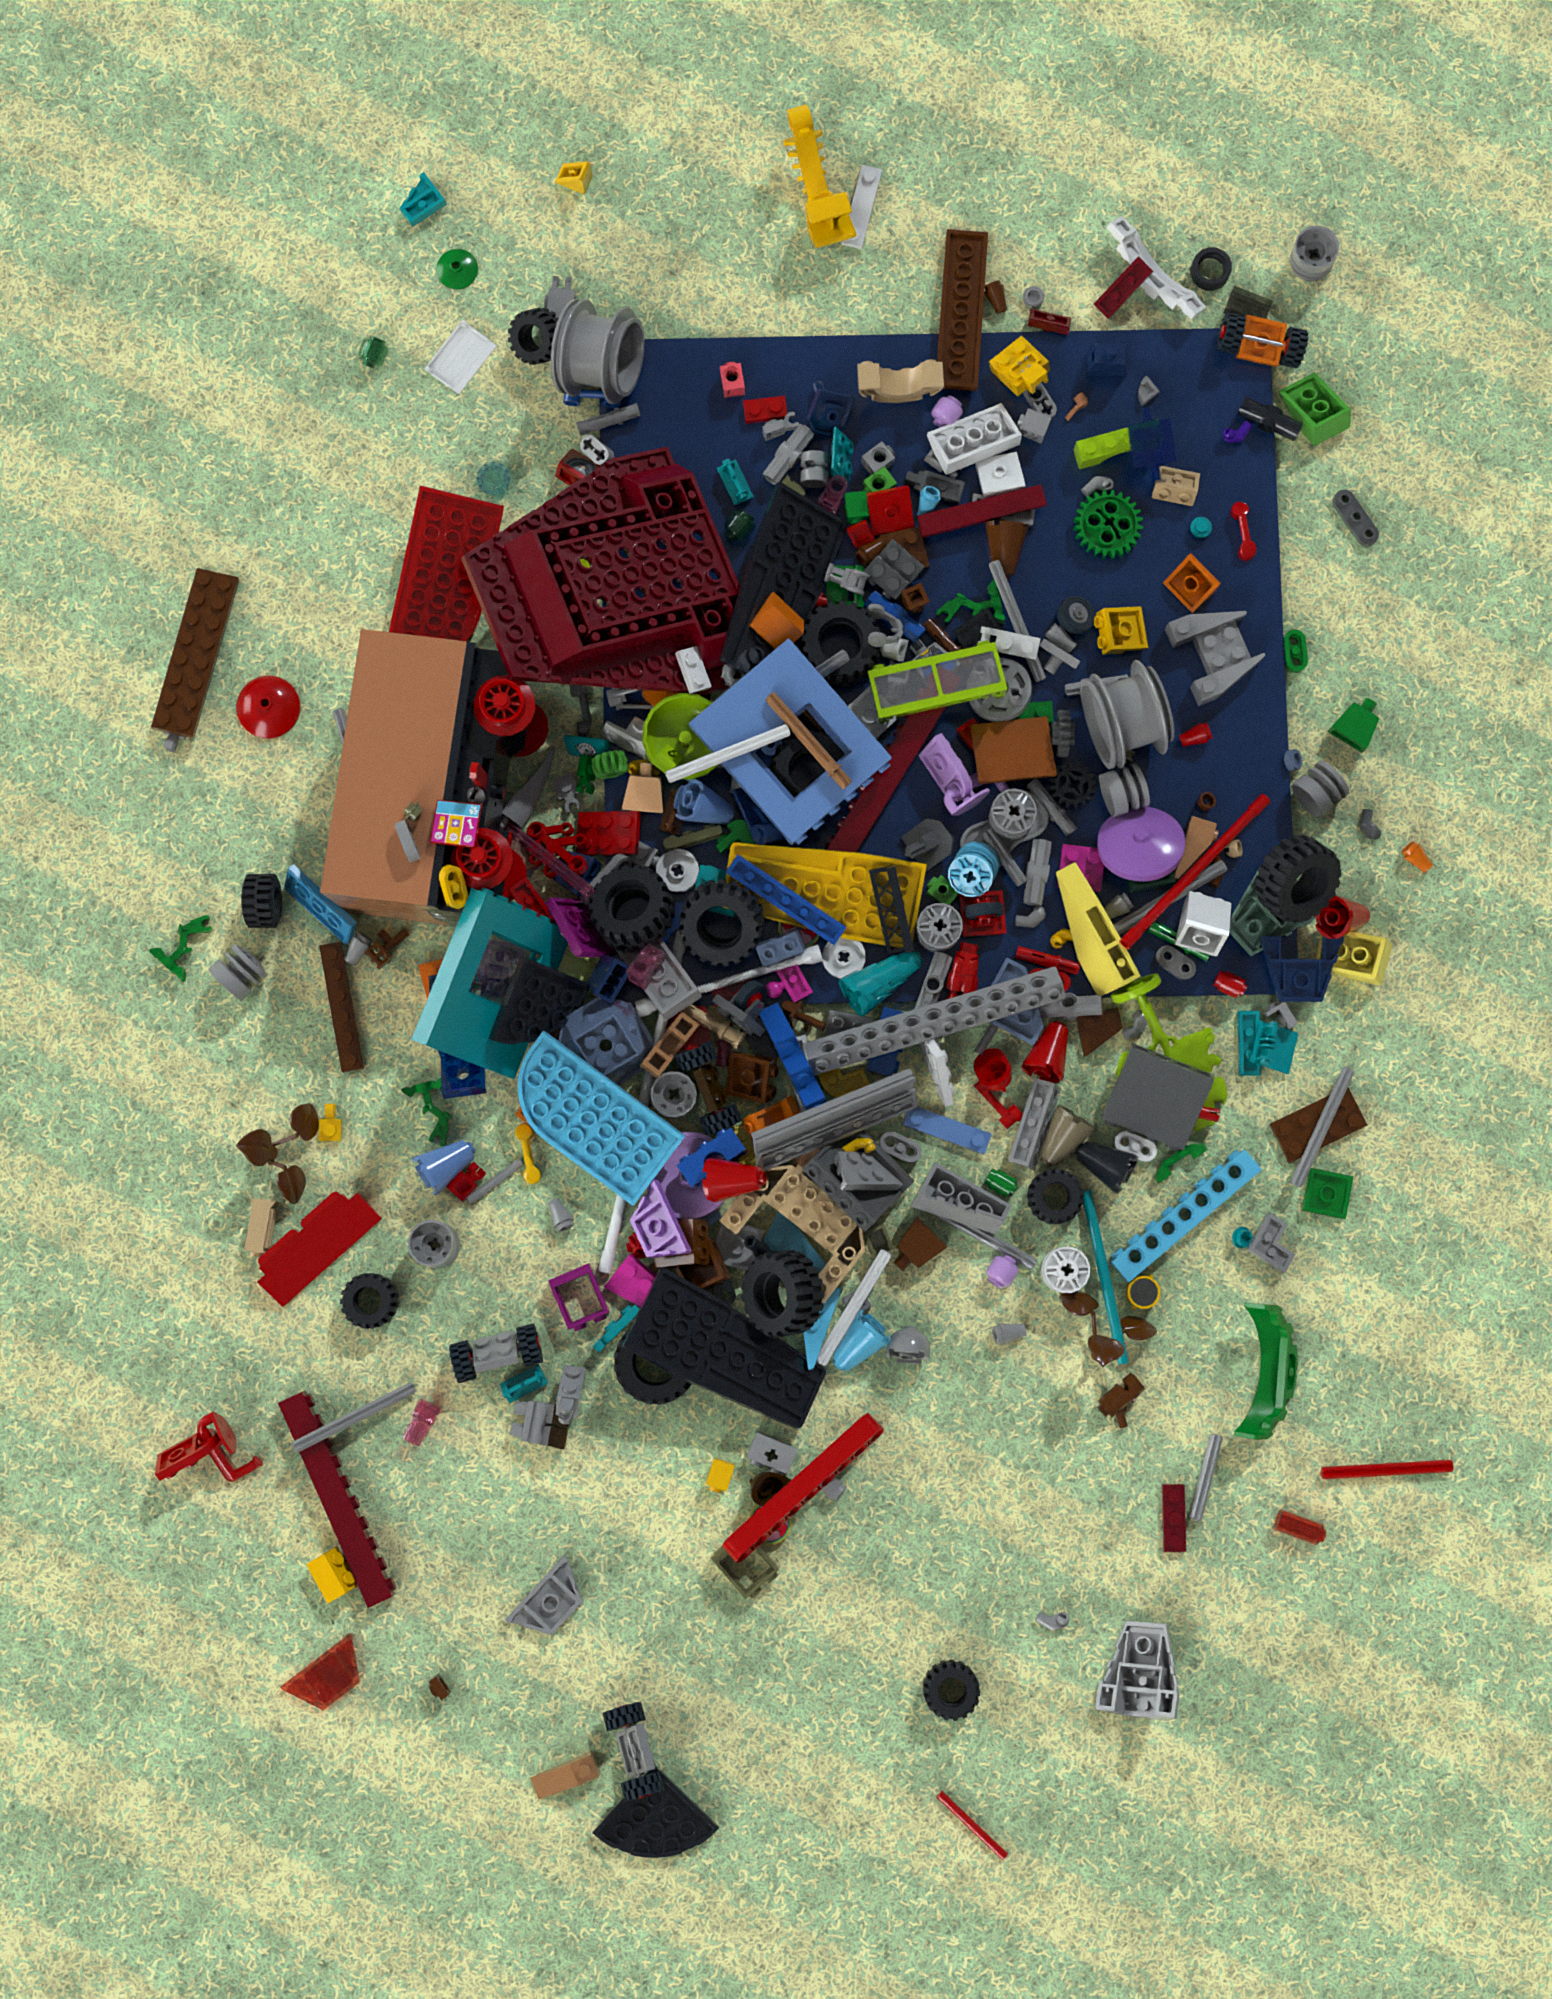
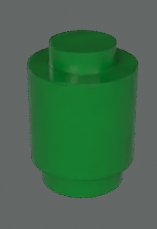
M992 1168L984 1181V1184L988 1185L989 1189L1005 1198L1008 1195L1012 1196L1018 1187L1015 1183L1016 1178L1000 1169L995 1170Z

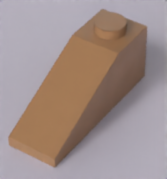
M1194 816L1188 820L1184 834V856L1180 864L1174 869L1171 881L1175 882L1212 842L1215 843L1218 836V830H1215L1217 823Z
M591 1750L530 1777L538 1799L597 1778L601 1770Z

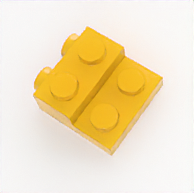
M1141 607L1104 608L1096 613L1094 626L1099 629L1100 635L1097 645L1099 649H1102L1103 654H1122L1125 651H1141L1148 648Z

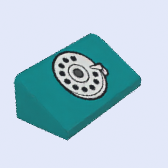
M572 735L564 736L567 752L572 756L589 755L594 758L596 755L608 752L611 749V744L605 739Z

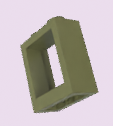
M760 1545L756 1550L770 1568L748 1588H745L722 1561L728 1553L721 1546L711 1555V1559L745 1599L749 1596L754 1598L762 1590L760 1588L762 1584L766 1581L771 1583L779 1575L777 1573L779 1566Z

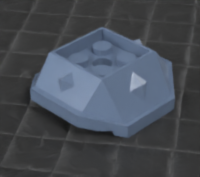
M597 996L566 1016L568 1021L561 1026L558 1041L619 1086L644 1070L639 1065L651 1051L654 1040L630 1002L614 999L613 1003L610 1004ZM604 1039L611 1041V1046L608 1050H601L599 1048L600 1042Z

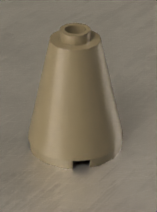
M1059 1104L1055 1109L1039 1152L1041 1156L1040 1161L1049 1167L1052 1165L1057 1166L1093 1132L1094 1126L1081 1116L1075 1115L1070 1109Z

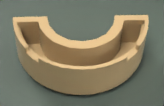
M926 360L914 368H903L899 371L888 368L883 369L879 366V363L864 361L857 365L859 393L865 398L867 395L872 396L873 401L885 403L917 401L923 399L924 394L930 393V396H933L944 387L943 363L936 360Z

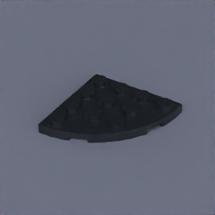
M520 956L488 1039L504 1044L530 1043L536 1041L543 1031L549 1035L568 1021L566 1016L571 1014L575 1008L580 1007L590 989L589 984L529 958Z
M655 1764V1769L647 1771L643 1776L660 1771L664 1790L647 1797L626 1802L623 1797L592 1831V1834L608 1846L630 1853L633 1856L644 1858H661L681 1854L683 1851L702 1844L719 1829V1825Z

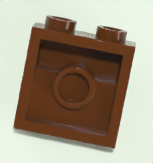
M737 1051L730 1052L726 1082L727 1095L763 1104L771 1101L777 1092V1087L774 1086V1077L778 1076L780 1070L779 1065L776 1064L777 1059L759 1054L749 1055Z

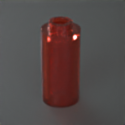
M1283 1509L1278 1511L1274 1522V1530L1314 1545H1318L1319 1542L1323 1543L1326 1537L1324 1524Z

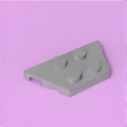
M838 1151L834 1156L837 1175L842 1177L843 1180L840 1184L841 1190H899L903 1185L899 1179L869 1153Z
M566 1555L557 1562L505 1619L507 1622L552 1635L582 1603L583 1600Z

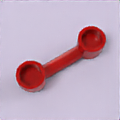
M1236 502L1231 507L1230 514L1232 518L1239 521L1243 543L1238 549V556L1244 561H1249L1255 556L1257 550L1256 544L1251 541L1246 517L1249 507L1246 503Z

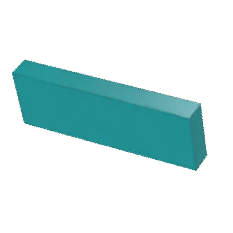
M1237 1011L1238 1076H1261V1065L1250 1062L1260 1021V1011Z

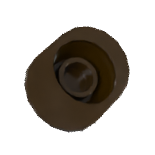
M774 1472L757 1474L754 1479L749 1480L753 1501L759 1506H763L787 1485L791 1479Z

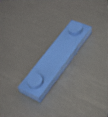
M920 1107L908 1111L902 1124L983 1155L986 1152L992 1135L986 1131Z

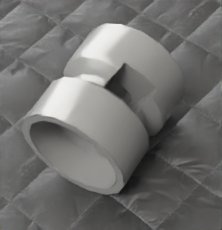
M812 450L801 453V468L804 469L800 472V484L802 486L821 488L828 485V471L825 470L828 467V454L826 452Z

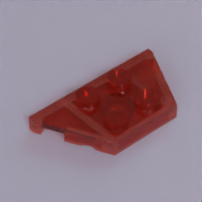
M349 1633L280 1688L321 1710L326 1709L360 1682L353 1635Z

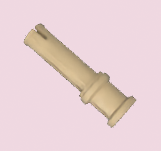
M689 1005L683 1010L696 1023L716 1034L719 1040L723 1039L734 1045L736 1050L746 1036V1032L736 1030L730 1026L729 1022L723 1023L693 1005Z

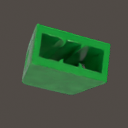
M1365 698L1361 706L1353 702L1327 732L1363 753L1368 748L1379 721V717L1372 713L1377 705L1376 702L1369 698Z

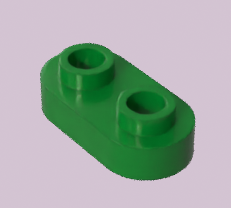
M1297 629L1288 631L1284 636L1285 666L1292 673L1303 671L1308 664L1306 638L1303 632ZM1290 639H1295L1297 644L1292 645ZM1293 659H1296V660L1299 661V665H1298V666L1293 665V663H1292V660H1293Z

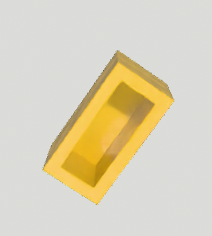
M337 1546L306 1564L327 1603L358 1586L353 1573Z

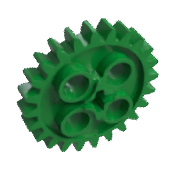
M1103 490L1101 496L1094 492L1093 499L1087 496L1086 503L1081 502V509H1077L1075 513L1079 517H1075L1073 521L1079 525H1076L1073 530L1080 532L1077 534L1076 539H1083L1080 546L1087 545V553L1093 549L1094 557L1098 553H1102V559H1105L1107 554L1113 559L1115 553L1122 557L1123 550L1129 553L1131 550L1130 546H1136V540H1139L1141 534L1138 532H1141L1143 526L1138 524L1142 523L1143 518L1137 517L1141 510H1134L1136 502L1128 503L1130 496L1122 499V492L1115 496L1114 490L1111 491L1110 495H1107L1106 491ZM1110 506L1114 508L1115 513H1108L1105 507ZM1095 519L1098 522V525L1092 526L1089 524L1088 520ZM1125 523L1128 526V529L1122 530L1119 528L1118 524ZM1101 536H1109L1111 538V542H1104Z

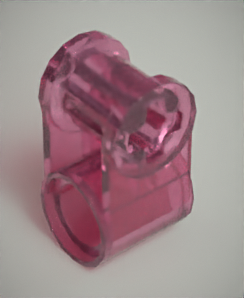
M841 475L833 476L816 504L836 515L844 495L847 493V480ZM839 483L844 488L841 491H835L832 486Z

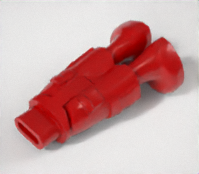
M961 942L960 950L956 952L951 972L947 975L945 988L949 990L946 1000L957 997L959 991L963 995L977 990L979 983L977 977L978 945Z

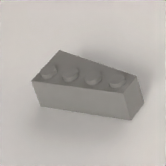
M935 1162L926 1175L910 1207L995 1234L1004 1222L1012 1205Z

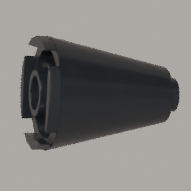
M1086 1141L1084 1144L1081 1143L1075 1151V1154L1078 1155L1077 1161L1116 1194L1122 1191L1123 1188L1120 1187L1122 1182L1127 1183L1137 1164L1135 1160L1139 1158V1156L1133 1153Z

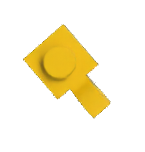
M325 1104L326 1119H319V1141H342V1119H336V1104Z

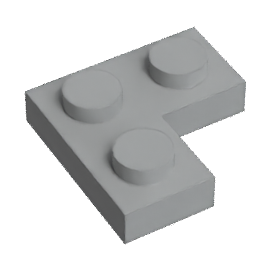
M1266 1213L1246 1250L1283 1274L1287 1271L1295 1256L1294 1253L1278 1243L1288 1224L1272 1213Z

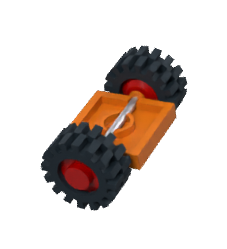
M1227 312L1220 325V331H1218L1219 336L1216 347L1218 351L1236 354L1237 352L1236 358L1273 367L1282 365L1296 369L1299 368L1301 361L1304 359L1309 336L1307 330L1294 327L1287 329L1286 323Z

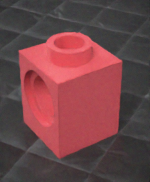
M727 362L720 366L724 398L745 395L741 363ZM733 375L737 377V380L728 381L727 377Z

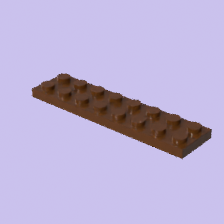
M947 229L937 351V362L943 363V389L977 391L988 232Z
M200 568L196 569L151 728L153 730L195 739L239 583L238 577Z

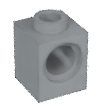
M1028 408L1025 415L1021 414L1017 426L1020 427L1019 431L1023 437L1042 444L1052 418Z
M880 442L862 456L861 464L872 475L884 466L886 469L893 466L895 453L889 445L886 446L883 442ZM882 456L885 458V461L877 462L874 458Z

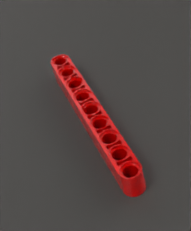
M869 1413L863 1415L724 1541L722 1547L736 1563L745 1560L875 1442L884 1432V1428Z

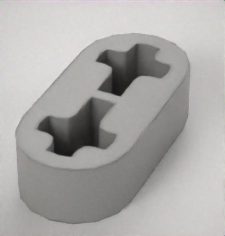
M586 435L582 438L580 449L594 463L603 466L607 461L614 458L613 451L600 439L592 435ZM590 443L594 446L593 450L590 449ZM601 452L604 453V456H605V459H604V460H603V458L600 456V453H601Z
M404 819L395 823V829L409 862L412 863L421 859L407 821Z

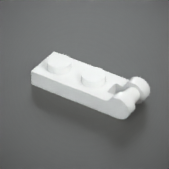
M981 626V641L990 640L991 635L997 636L995 644L998 652L1036 660L1041 638Z

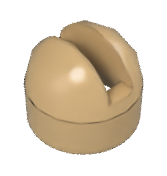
M1233 840L1226 847L1229 848V852L1226 853L1229 857H1241L1243 854L1240 840Z

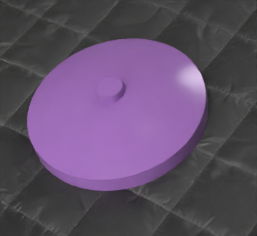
M1142 806L1138 810H1134L1130 807L1128 813L1117 817L1110 816L1103 823L1098 834V854L1103 864L1117 876L1132 881H1152L1168 875L1180 864L1185 852V835L1180 824L1164 811L1151 807L1143 808Z

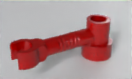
M979 1081L974 1085L980 1094L1001 1115L999 1121L1007 1130L1016 1121H1021L1023 1114L1014 1104L1006 1109L987 1087L983 1086Z

